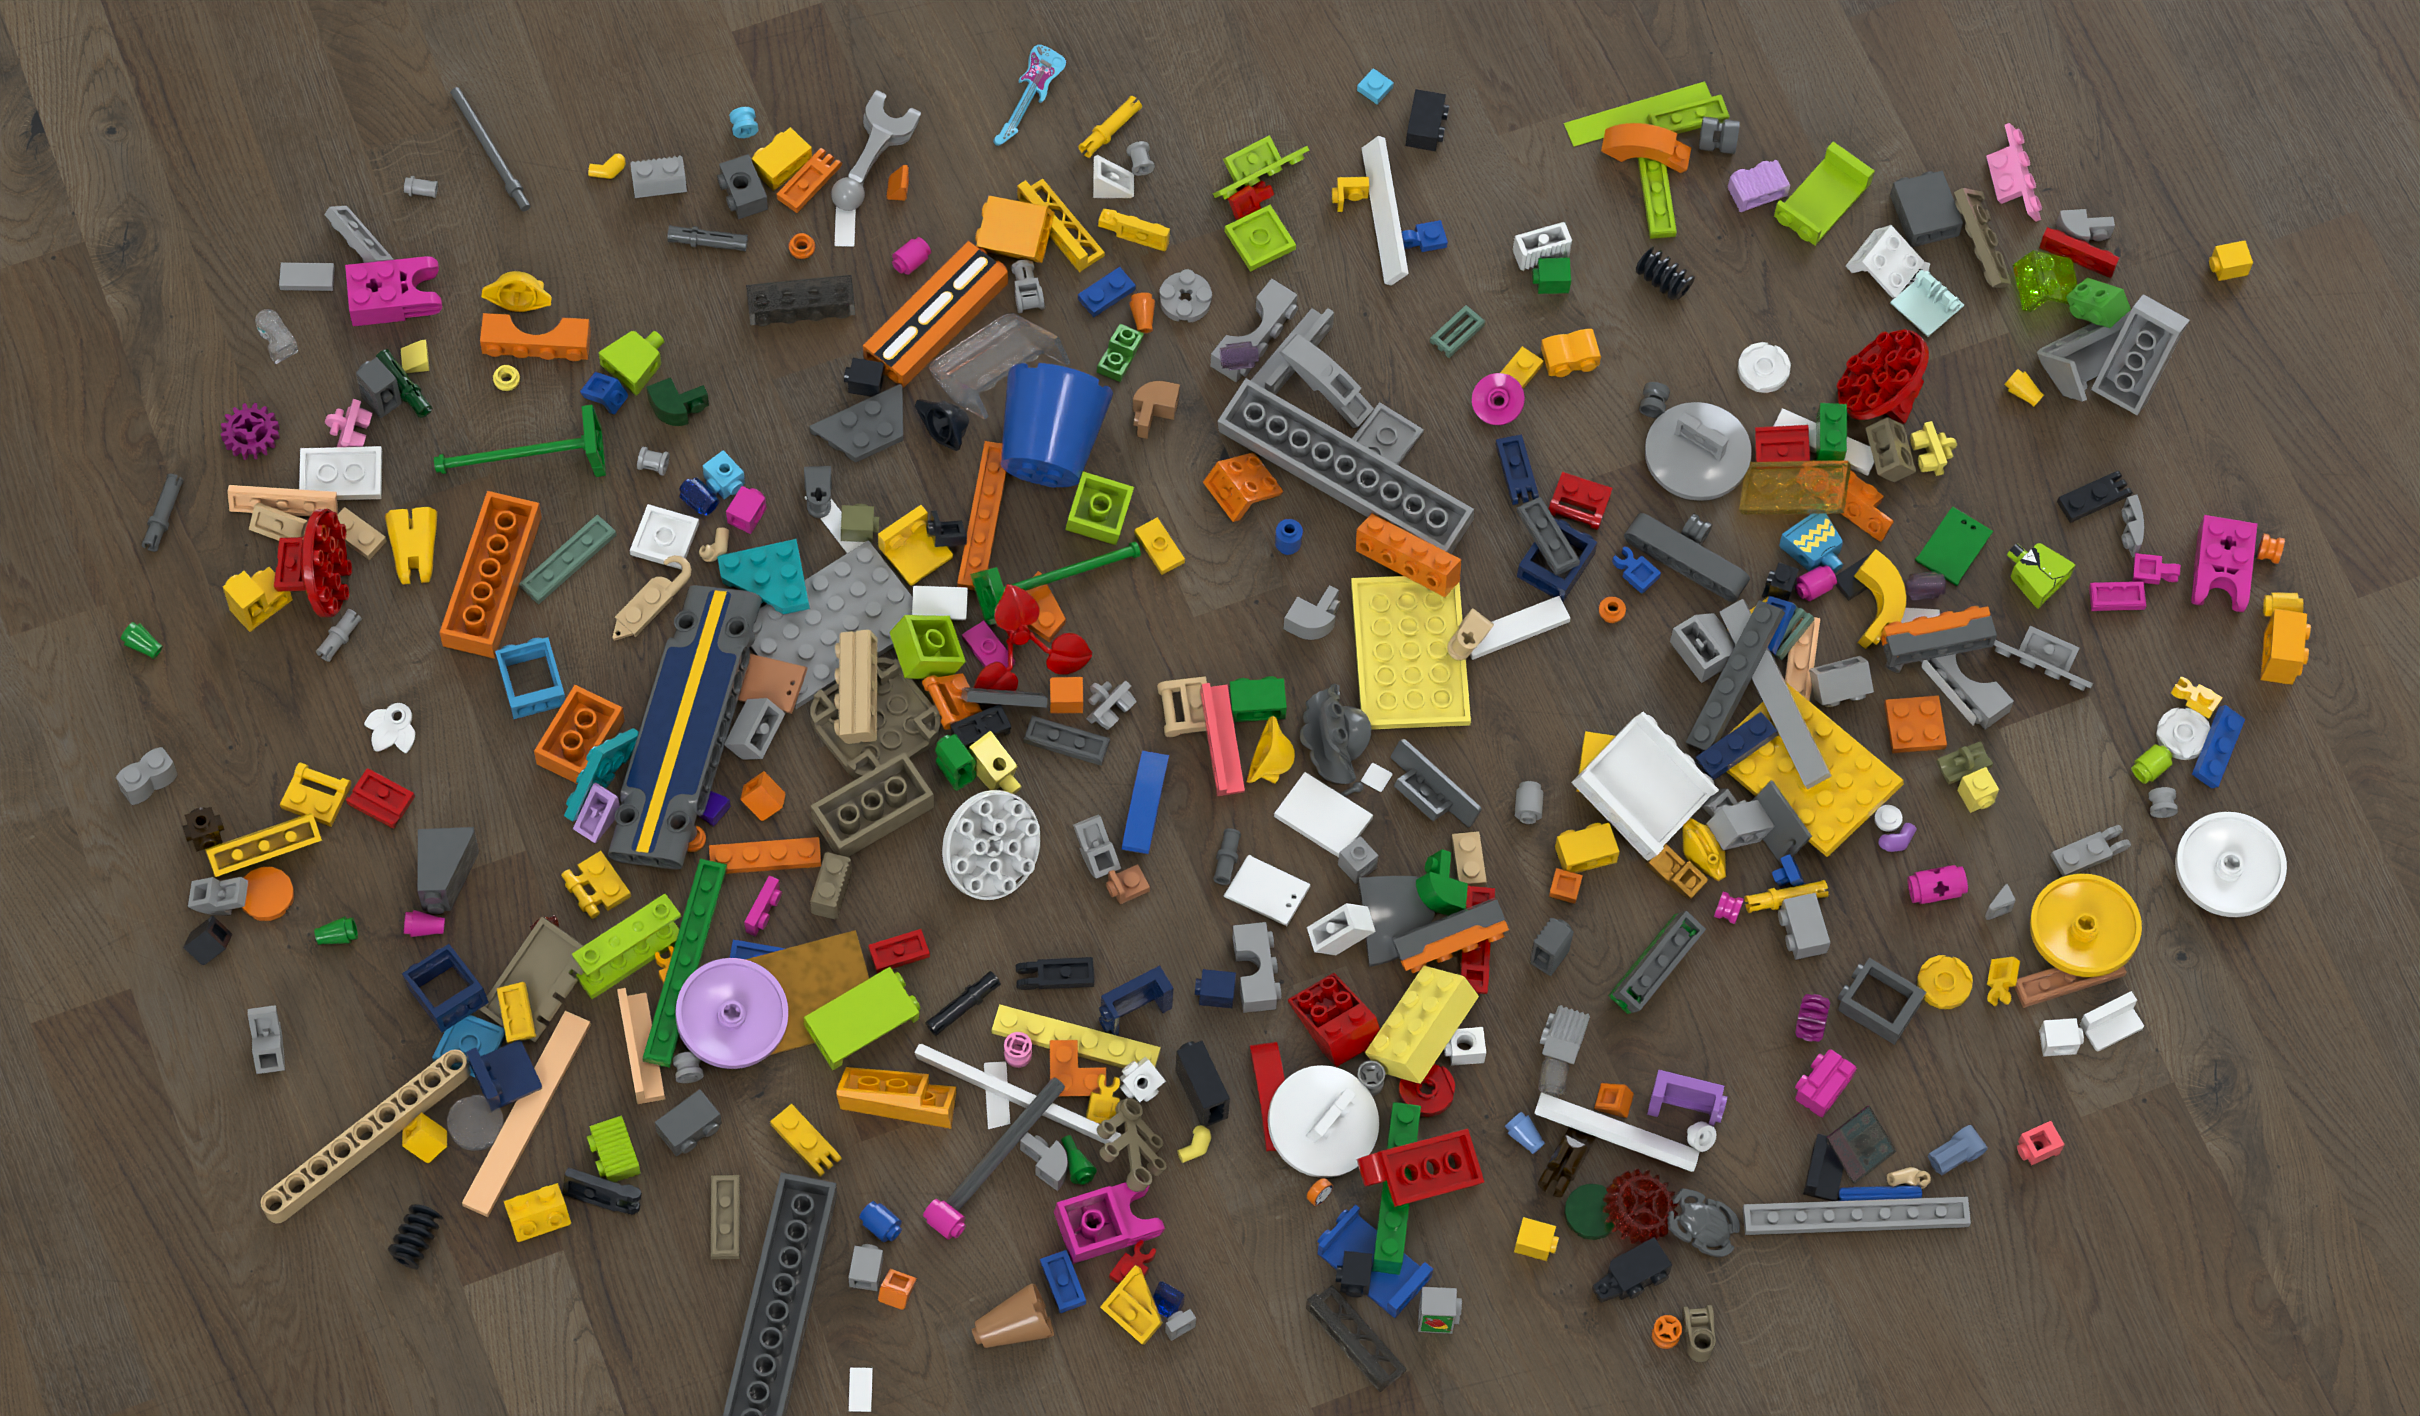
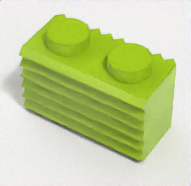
M622 1115L589 1126L591 1135L586 1137L591 1152L597 1151L600 1160L595 1161L600 1178L606 1176L607 1180L618 1182L640 1174L639 1163Z

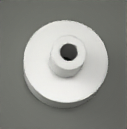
M1697 1122L1687 1130L1688 1144L1700 1152L1710 1149L1716 1140L1715 1128L1706 1122Z

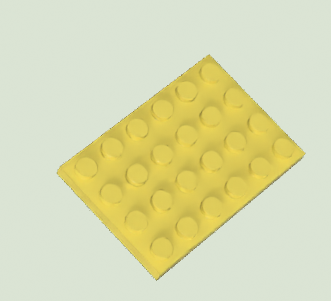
M1405 576L1351 578L1360 709L1368 716L1371 729L1469 726L1471 716L1466 659L1462 661L1456 660L1447 651L1449 641L1463 621L1460 584L1458 583L1446 597H1443Z

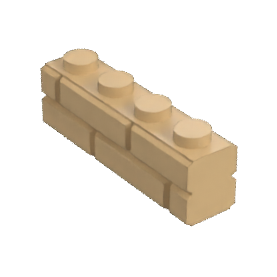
M871 630L841 632L839 643L835 645V653L839 659V668L835 669V679L837 684H839V693L835 694V706L839 710V719L835 720L834 728L836 734L847 744L877 740L878 638Z

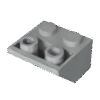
M1714 613L1694 615L1674 627L1670 643L1701 683L1724 669L1736 646L1730 633Z

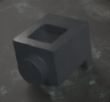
M1778 563L1776 571L1770 570L1762 597L1767 598L1771 596L1789 601L1799 569Z

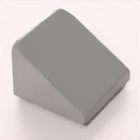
M1719 789L1717 793L1707 799L1702 808L1713 817V812L1720 806L1725 804L1733 806L1738 802L1729 789Z
M2008 884L2002 888L1990 904L1985 915L1986 920L2012 911L2016 900Z

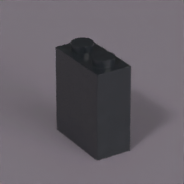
M1191 1041L1183 1044L1176 1052L1175 1071L1200 1124L1208 1127L1227 1119L1230 1098L1203 1041L1197 1043Z

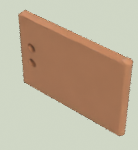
M750 654L749 664L738 701L745 703L747 699L768 698L783 712L792 714L808 668Z

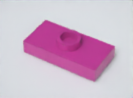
M2143 581L2090 583L2089 585L2091 611L2145 610L2146 608Z
M985 621L980 622L962 634L963 641L984 668L993 662H1001L1005 668L1007 667L1008 651Z

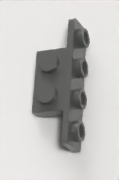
M1401 739L1394 749L1391 759L1407 773L1397 779L1394 787L1432 821L1450 811L1467 827H1471L1482 808L1408 741Z

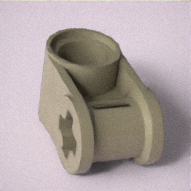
M1712 1305L1697 1309H1689L1687 1306L1682 1307V1323L1686 1335L1688 1355L1696 1362H1705L1712 1356L1716 1342ZM1698 1341L1704 1342L1708 1345V1348L1700 1349L1695 1343Z

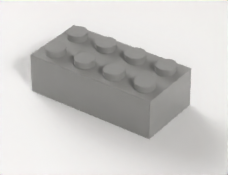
M2143 294L2133 306L2091 390L2138 415L2152 395L2190 320Z

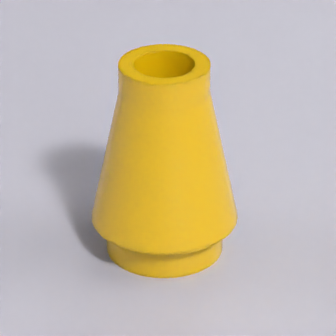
M2019 369L2004 384L2009 388L2008 392L2025 400L2033 407L2044 396L2025 371L2023 373Z

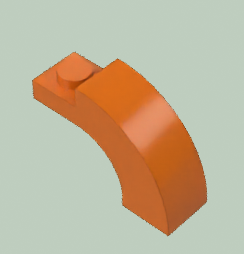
M1626 123L1605 129L1601 152L1620 162L1636 157L1653 159L1679 173H1683L1688 169L1691 147L1677 141V133L1649 124Z

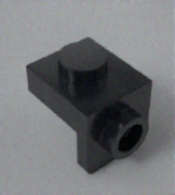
M937 510L931 511L930 521H926L927 536L932 537L935 547L967 545V534L962 520L940 522Z

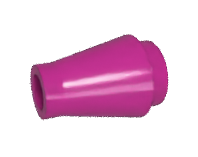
M416 910L405 912L404 934H410V937L443 934L445 918Z

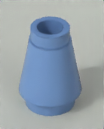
M1520 1112L1505 1125L1509 1131L1507 1134L1532 1154L1545 1144L1529 1115L1525 1116Z

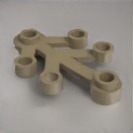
M1127 1098L1121 1100L1116 1105L1115 1110L1117 1114L1109 1120H1103L1098 1125L1097 1133L1101 1138L1109 1139L1116 1132V1128L1124 1123L1125 1133L1112 1143H1106L1100 1149V1156L1103 1160L1112 1162L1119 1155V1151L1127 1146L1131 1172L1127 1175L1126 1183L1129 1189L1139 1192L1144 1191L1152 1183L1151 1174L1159 1176L1167 1166L1165 1161L1155 1154L1163 1146V1140L1160 1136L1154 1134L1141 1119L1143 1109L1140 1103L1135 1099ZM1137 1130L1146 1138L1145 1141L1137 1134ZM1140 1153L1148 1160L1147 1169L1141 1165Z

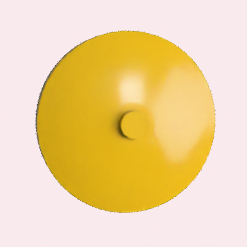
M2072 874L2053 881L2038 895L2030 916V932L2039 953L2057 969L2075 976L2098 977L2120 969L2132 958L2140 941L2142 921L2136 903L2121 886L2097 875Z

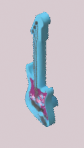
M1036 45L1030 51L1028 69L1019 78V83L1027 81L1029 84L1008 123L1004 124L999 135L994 138L993 142L995 145H1002L1018 132L1017 126L1036 92L1039 93L1040 103L1045 100L1049 83L1066 66V60L1062 55L1043 45Z

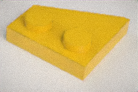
M1137 1265L1131 1269L1100 1307L1142 1345L1146 1344L1163 1323L1142 1270Z

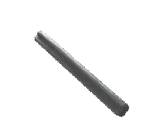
M1054 1077L1049 1081L947 1199L946 1202L959 1212L1065 1089L1064 1084Z

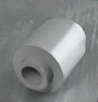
M1525 781L1520 783L1519 788L1516 790L1515 817L1525 824L1536 823L1537 820L1542 818L1543 791L1539 783Z

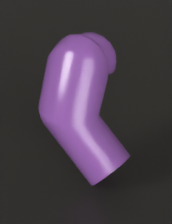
M1905 823L1899 834L1882 835L1878 842L1880 848L1888 852L1905 850L1917 828L1911 823Z

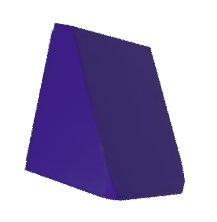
M710 791L705 811L699 817L714 827L731 807L730 800L725 796Z

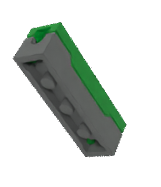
M1688 911L1674 914L1608 996L1627 1014L1640 1011L1704 933L1706 928Z

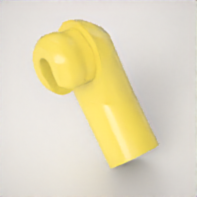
M1196 1126L1193 1129L1194 1136L1191 1145L1177 1150L1182 1163L1202 1156L1207 1152L1211 1141V1132L1205 1126Z

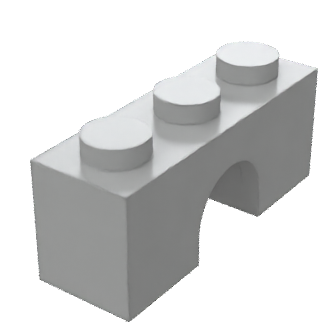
M1266 922L1234 925L1232 938L1235 960L1251 961L1259 969L1254 975L1240 977L1239 988L1243 1013L1276 1009L1277 999H1281L1280 983H1275L1274 974L1278 973L1276 957H1271L1270 948H1274L1273 932H1267Z

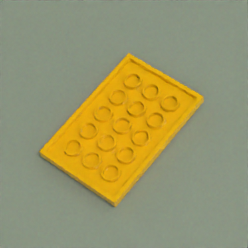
M1786 682L1832 776L1807 789L1779 732L1777 737L1726 772L1754 796H1757L1769 781H1774L1812 835L1808 842L1828 857L1900 789L1904 783L1901 777ZM1762 702L1732 731L1760 712L1765 715L1775 728L1776 726L1764 702Z

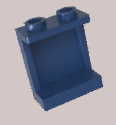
M1160 965L1101 996V1007H1099L1101 1017H1099V1022L1105 1032L1110 1031L1111 1034L1119 1036L1120 1018L1155 1000L1162 1013L1172 1009L1174 988Z

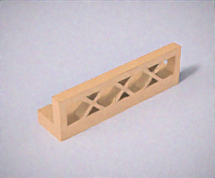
M626 988L617 989L637 1104L664 1100L665 1095L659 1065L643 1062V1054L652 1027L647 994L640 993L627 996Z

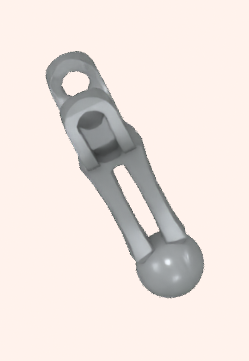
M878 90L874 92L866 105L863 116V124L869 134L866 147L856 165L849 172V177L838 180L832 187L831 197L833 203L838 208L851 211L857 209L862 204L865 196L863 184L873 164L889 146L902 145L910 140L919 122L920 111L910 108L903 117H889L883 109L886 94Z

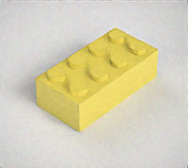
M1423 966L1365 1051L1366 1055L1371 1061L1380 1063L1384 1067L1385 1074L1421 1084L1478 999V994L1464 976Z

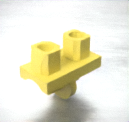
M1926 422L1922 430L1911 434L1910 444L1913 450L1926 448L1927 454L1918 456V465L1921 472L1934 471L1936 476L1943 475V467L1947 465L1946 459L1953 457L1952 450L1956 448L1957 443L1954 438H1946L1945 433L1937 435L1933 422Z

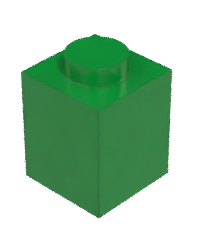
M1538 258L1537 268L1532 269V283L1537 284L1538 294L1569 293L1571 285L1570 258Z

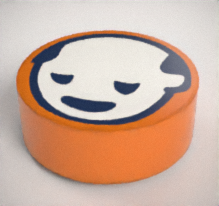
M1326 1178L1319 1179L1308 1191L1307 1200L1314 1206L1320 1205L1331 1194L1334 1187L1333 1184Z

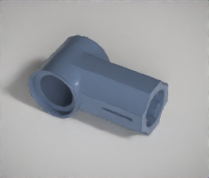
M1968 1125L1958 1131L1950 1141L1929 1153L1928 1158L1936 1173L1942 1176L1965 1161L1971 1162L1986 1152L1988 1147L1973 1126Z

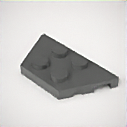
M899 384L810 425L811 434L828 441L829 446L837 451L844 452L845 456L854 462L863 460L903 441L902 385Z

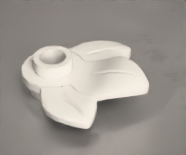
M394 703L387 710L377 709L373 711L364 723L366 727L374 730L371 740L376 752L385 750L395 743L402 752L407 753L415 740V730L410 724L412 712L403 703ZM401 712L402 718L395 721L394 714Z

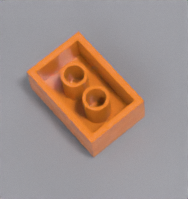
M574 685L534 750L536 764L576 783L578 775L586 768L588 763L586 757L589 751L594 746L597 747L603 744L607 739L615 738L625 722L623 707Z

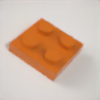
M1939 695L1885 700L1884 707L1892 753L1946 749L1947 741Z

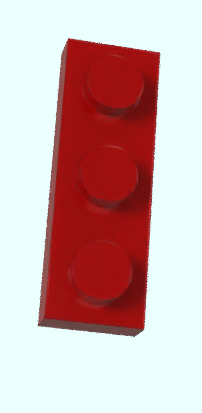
M2048 227L2039 246L2040 249L2109 278H2112L2119 261V257L2113 255L2110 251L2100 250L2084 240L2074 239L2060 230H2053Z

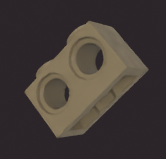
M1887 417L1865 428L1879 476L1896 482L1916 472L1903 424Z

